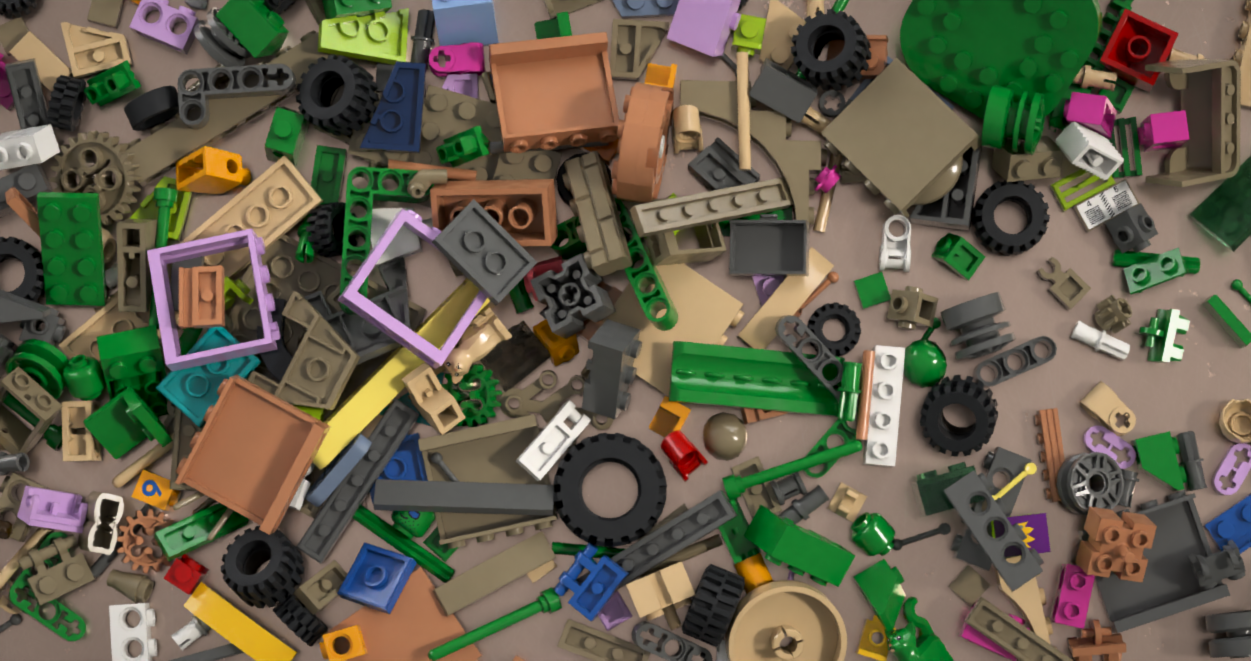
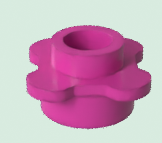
M836 164L831 169L825 167L814 179L818 182L814 189L815 191L820 188L823 192L827 193L840 179L841 175L835 171L837 168Z

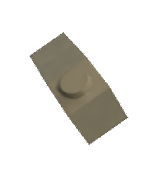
M127 219L117 222L118 311L149 312L152 279L147 250L155 249L156 219Z

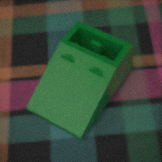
M156 325L98 336L99 356L110 400L131 386L157 416L169 414L167 411L168 399L156 389L158 384L167 376Z

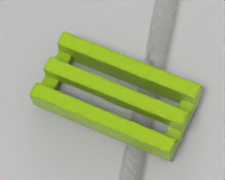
M1081 168L1051 184L1049 187L1054 192L1057 202L1059 201L1064 212L1116 184L1112 175L1106 179L1107 182L1069 202H1066L1065 197L1099 180V176L1096 177L1094 175L1061 193L1059 187L1087 173L1085 169L1082 170Z

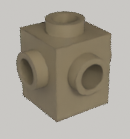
M906 286L905 291L893 289L887 318L897 321L898 327L908 330H915L916 326L933 327L938 298L924 294L923 289L913 286Z

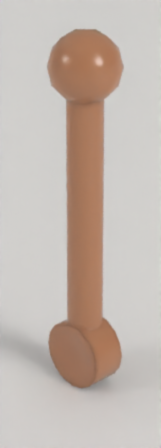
M830 272L827 276L828 279L812 292L793 316L799 317L802 314V309L831 283H836L839 280L838 273Z

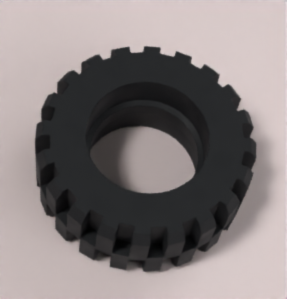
M600 433L581 440L561 460L554 477L555 493H553L560 518L576 536L594 545L605 547L623 546L641 538L656 524L666 501V477L654 453L643 445L641 441L620 433ZM604 462L622 464L634 474L637 480V500L634 506L620 517H600L594 514L583 500L582 484L584 478L598 464Z

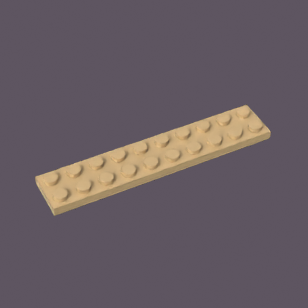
M284 155L180 243L252 228L258 237L263 238L266 250L305 218L312 209H315L324 201L293 163ZM249 247L204 257V266L222 265L224 267V278L228 276L231 279L251 263ZM172 263L166 264L170 284ZM117 295L62 341L59 346L69 359L77 355H85L86 357L96 358L101 365L97 337L149 326L150 305L149 312L118 311ZM174 311L177 325L179 323V312ZM159 328V329L157 330V332H158V337H159V339H160V338H161V333H160V328Z

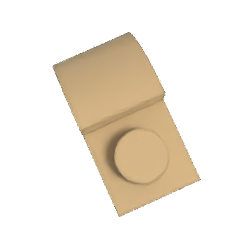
M426 362L402 378L404 385L410 393L408 397L416 409L441 435L466 418L454 396L442 387L433 369Z

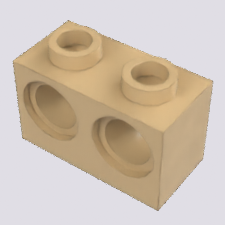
M62 402L63 461H102L101 443L83 423L87 417L100 409V402Z

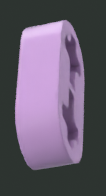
M1093 426L1085 431L1083 443L1090 452L1107 454L1116 461L1118 456L1110 451L1113 447L1118 451L1125 448L1127 450L1126 456L1129 460L1127 462H1117L1120 469H1126L1135 462L1136 452L1134 448L1107 428ZM1100 431L1103 434L1101 439L1109 444L1107 448L1102 444L1093 446L1091 444L1093 439L1090 437V434H1097Z
M1238 443L1228 449L1211 480L1215 492L1220 495H1232L1238 491L1251 469L1250 445ZM1244 449L1246 451L1244 456L1248 458L1247 462H1240L1237 468L1233 467L1237 460L1234 452H1240ZM1230 471L1234 472L1230 478V482L1233 484L1232 488L1226 487L1223 490L1221 488L1222 482L1219 481V478L1228 476Z

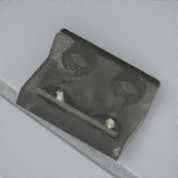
M524 321L508 329L512 337L499 342L480 360L487 370L493 371L492 377L499 380L498 384L505 393L550 357V352Z

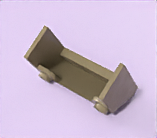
M1200 59L1171 60L1145 65V71L1165 72L1164 77L1167 86L1171 89L1181 90V111L1186 110L1190 138L1181 147L1173 148L1168 152L1164 162L1165 173L1146 176V183L1186 187L1235 176L1240 167L1241 71L1239 64L1234 60Z

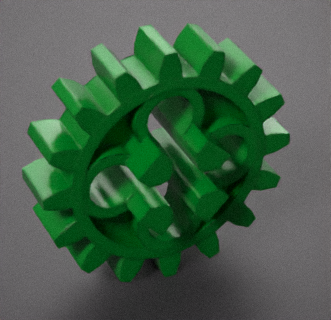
M482 364L471 365L469 372L463 375V378L460 380L459 388L458 383L452 382L450 373L444 375L448 382L447 384H441L442 387L454 396L459 406L461 403V408H464L462 412L466 418L459 422L458 426L477 427L478 424H487V417L496 416L493 407L501 406V403L496 400V396L501 395L502 391L495 390L499 380H491L490 377L493 371H483Z

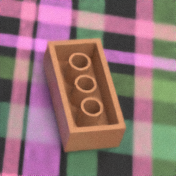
M554 179L447 181V184H435L430 189L433 227L441 231L474 199L521 246H552L558 237Z

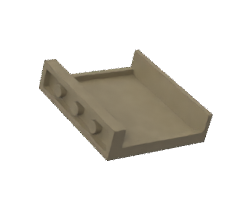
M897 57L821 132L827 140L823 145L835 157L840 153L846 159L843 164L852 174L856 176L860 172L867 179L863 184L875 196L880 192L886 198L883 203L892 213L897 215L901 212L906 218L910 216L906 210L970 147L975 151L982 145L979 135Z
M535 414L418 439L428 481L452 482L441 467L431 461L432 454L438 452L442 454L443 462L459 482L551 485L548 472L541 480L537 481L516 462L518 457L540 433ZM555 502L553 516L435 512L440 545L447 544L448 549L466 546L465 539L476 537L477 543L495 539L494 533L505 531L506 536L524 533L523 527L535 525V530L553 527L552 521L558 519Z

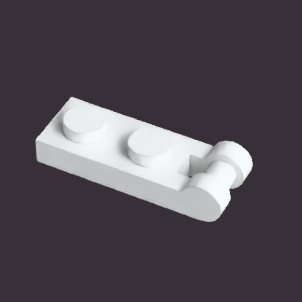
M567 400L559 408L555 416L516 460L537 481L544 477L591 421L587 415H581L575 409L576 405L570 400ZM566 418L573 423L571 428L563 423Z

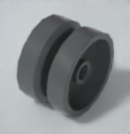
M1251 610L1205 616L1207 631L1211 633L1226 632L1227 637L1215 638L1208 642L1210 658L1230 657V659L1251 657Z

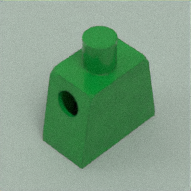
M286 107L276 108L265 143L267 160L277 162L285 155L295 167L297 166L310 123L300 111Z

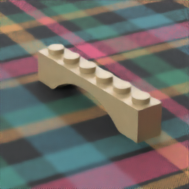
M1021 555L1005 559L1009 563H1017L1021 559ZM994 567L998 590L1018 608L1030 631L1050 644L1049 635L1053 634L1050 618L1044 616L1042 606L1046 605L1044 589L1038 588L1036 576L1011 592Z

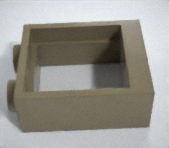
M654 199L652 202L661 201V200H666V199ZM719 222L694 227L700 249L679 250L673 231L645 236L654 266L707 262L727 251Z
M19 366L0 381V444L11 454H27L35 447L63 407ZM9 393L40 419L33 431L28 429L2 405Z

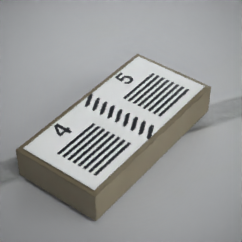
M1124 179L1073 206V209L1086 232H1089L1140 203L1129 183Z

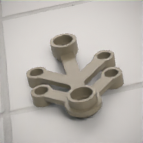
M545 370L537 380L523 390L510 388L504 391L499 401L501 403L500 408L509 417H524L530 415L529 412L540 413L548 424L562 406L561 402L573 394H580L584 391L585 378L581 375H574L570 378L568 384L545 400H533L531 398L542 389H551L556 385V373L552 370ZM546 374L551 375L554 379L553 383L545 384L542 379L543 376ZM580 380L583 383V387L581 389H574L572 381ZM516 398L520 403L519 407H510L509 400ZM575 407L581 415L585 414L591 419L590 422L596 429H607L613 423V419L607 417L605 423H599L596 420L597 413ZM577 439L573 441L572 446L567 448L566 452L576 445Z

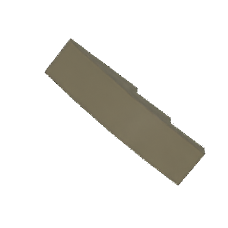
M541 531L435 588L433 592L446 616H449L550 562L556 556Z

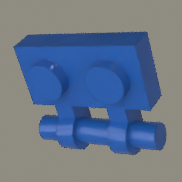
M589 542L583 551L579 550L574 558L576 560L567 572L563 571L558 578L560 582L556 585L554 591L560 596H564L568 589L573 591L575 594L568 603L588 620L594 621L629 573L607 555H604L596 563L592 557L598 551V548ZM586 568L591 573L580 584L577 581V577Z

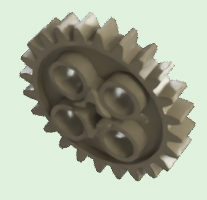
M89 131L88 133H78V138H68L69 145L60 146L64 154L54 155L59 165L51 166L50 168L57 172V177L50 178L51 182L58 185L52 192L99 193L101 226L103 224L111 225L113 220H122V213L131 212L127 203H137V199L132 193L141 191L138 186L134 185L135 181L142 179V176L134 175V170L140 167L139 164H131L135 154H126L125 151L128 144L118 145L119 137L113 136L109 138V132L98 133V131ZM93 153H95L97 157L96 164L94 163L92 158ZM76 173L79 176V184L75 181ZM113 173L116 175V184L112 181Z

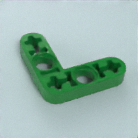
M62 532L51 533L44 539L37 550L51 545L49 543L51 539L54 540L60 536L63 539L67 535ZM58 554L52 557L57 560L55 565L61 563ZM49 559L43 561L48 569L55 566ZM31 567L24 571L22 570L8 592L10 602L65 641L74 642L83 637L86 631L84 620L57 600L53 599L47 602L52 604L56 610L54 617L50 620L40 617V606L38 603L35 604L33 611H30L27 607L32 603L25 599L21 602L16 600L18 595L14 592L15 589H23L24 587L29 589L27 595L32 599H36L26 580L34 576L31 572ZM62 611L67 614L62 618L67 623H72L75 620L78 623L76 626L79 630L78 634L72 633L68 636L66 634L67 628L61 623L58 624L57 629L52 626L59 619Z

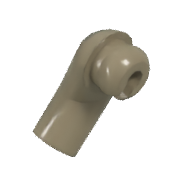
M447 169L419 170L408 183V193L413 198L419 199L425 195V192L432 184H447Z

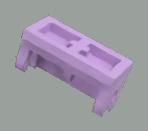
M25 486L17 517L30 526L82 533L88 504L81 502L82 496L79 494Z

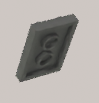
M474 199L432 241L495 306L538 263Z

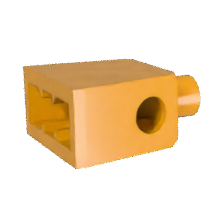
M204 146L175 162L176 188L178 191L223 194L238 185L247 186L251 180V171L247 168H242V157L240 154Z

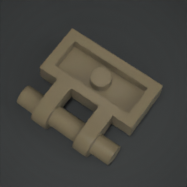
M73 534L63 539L60 536L52 540L53 544L40 550L35 548L29 551L27 556L18 560L23 571L32 566L35 568L37 574L26 580L39 606L95 580L83 553L71 558L68 549L78 545ZM58 554L61 563L46 569L43 561Z

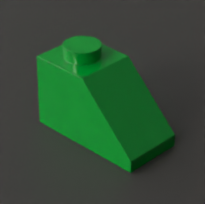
M885 559L854 576V579L862 595L886 631L890 632L895 626L905 598V593L901 586V583L905 581L897 567L890 568Z

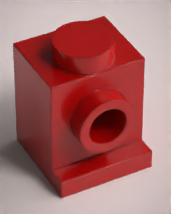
M184 554L181 558L175 559L163 579L185 593L192 594L202 582L209 569Z

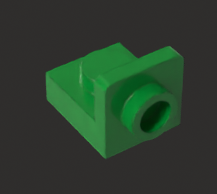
M947 233L946 236L938 241L936 250L932 254L933 258L944 262L959 276L968 281L985 258L981 252L963 237Z

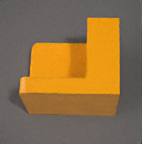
M648 63L644 83L674 89L677 64H671V67Z
M665 396L649 425V429L663 437H666L671 432L681 430L691 409L678 402L669 401V397Z

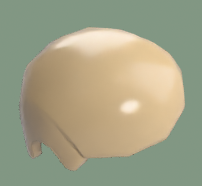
M1232 399L1222 409L1219 425L1222 434L1228 440L1239 444L1251 443V401L1249 399Z

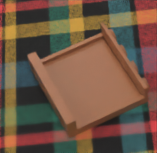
M606 32L489 44V63L504 152L523 153L528 149L537 148L551 150L557 146L564 145L578 147L590 142L611 143L619 139L617 131L620 120L607 53L608 38Z
M234 375L229 380L225 378L217 390V394L220 397L216 405H210L203 417V421L206 424L201 432L197 431L189 445L193 449L188 458L184 457L176 469V473L179 476L175 483L178 485L182 483L187 484L261 525L259 530L270 535L280 525L331 426L239 375Z
M420 567L411 573L390 614L364 606L325 634L360 625L368 654L344 661H431L428 658V652L431 649L466 634V631L454 614L446 616L433 592L435 586L424 568ZM342 636L338 637L334 643L335 650L340 654L347 653L350 649L349 640ZM473 643L436 661H479L478 658L483 654Z

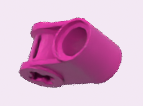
M470 42L460 45L435 47L429 54L430 71L435 76L442 78L447 77L449 74L477 73L478 76H481L482 73L486 72L483 43ZM440 56H444L445 61H447L445 67L439 66Z

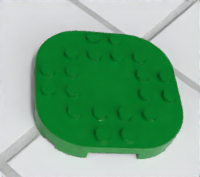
M913 0L901 24V49L908 66L923 83L982 119L985 116L989 94L993 85L1013 88L1014 102L1019 103L1024 90L1030 92L1029 105H1032L1036 92L1043 93L1045 116H1047L1059 104L1091 54L1101 32L1102 12L1100 11L1098 0Z

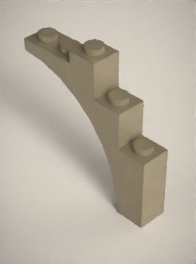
M680 81V106H695L699 110V116L724 123L738 131L737 81ZM749 81V92L751 90V81ZM749 95L750 140L765 152L776 166L781 177H784L793 201L794 220H807L810 225H814V207H809V195H814L815 180L814 178H809V174H819L821 166H826L827 149H821V141L786 140V137H791L792 119H786V116L778 111H752L751 107H756L757 100Z

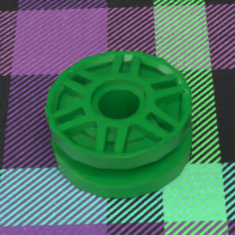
M28 339L19 344L15 354L7 361L5 371L8 375L19 366L52 397L58 399L66 386L63 379V369L69 364V360L55 346L45 341Z

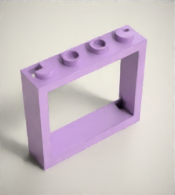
M402 209L390 222L338 298V301L436 369L442 366L487 297L479 290L439 350L357 292L402 225L439 250L432 241L442 231L435 227L429 228L422 223V217L416 212Z
M252 228L147 250L165 363L172 372L277 350L276 340L280 339V331L277 322L272 321L271 311H275V302L272 293L268 294L266 283L270 282V274L267 265L262 264L261 255L265 254L264 241L262 237L257 236ZM249 247L264 338L181 355L166 264Z

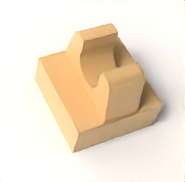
M841 482L826 509L853 523L867 496Z

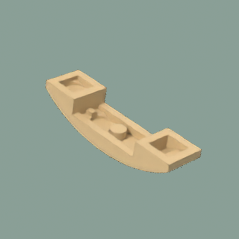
M811 247L809 249V276H787L738 334V337L751 348L765 350L777 335L775 327L778 320L783 316H793L834 265Z

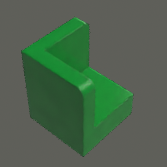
M568 11L556 13L557 18L535 22L537 39L572 36Z

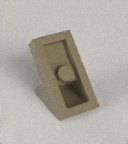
M333 560L302 584L294 594L314 615L326 608L339 596L337 593L347 573Z

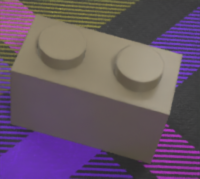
M1041 136L1033 155L1024 153L1025 140H1022L1018 153L1012 150V139L1006 140L1002 150L994 149L992 168L1006 182L1060 177L1064 153L1049 136Z

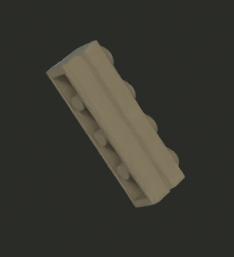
M597 151L582 155L580 158L576 157L565 161L564 165L567 173L562 174L567 190L572 191L574 198L569 200L574 216L579 217L581 225L577 226L576 229L580 241L586 243L588 251L584 252L583 255L588 269H593L599 276L603 277L614 273L616 270L631 267L633 263L614 194H612V187L604 159Z

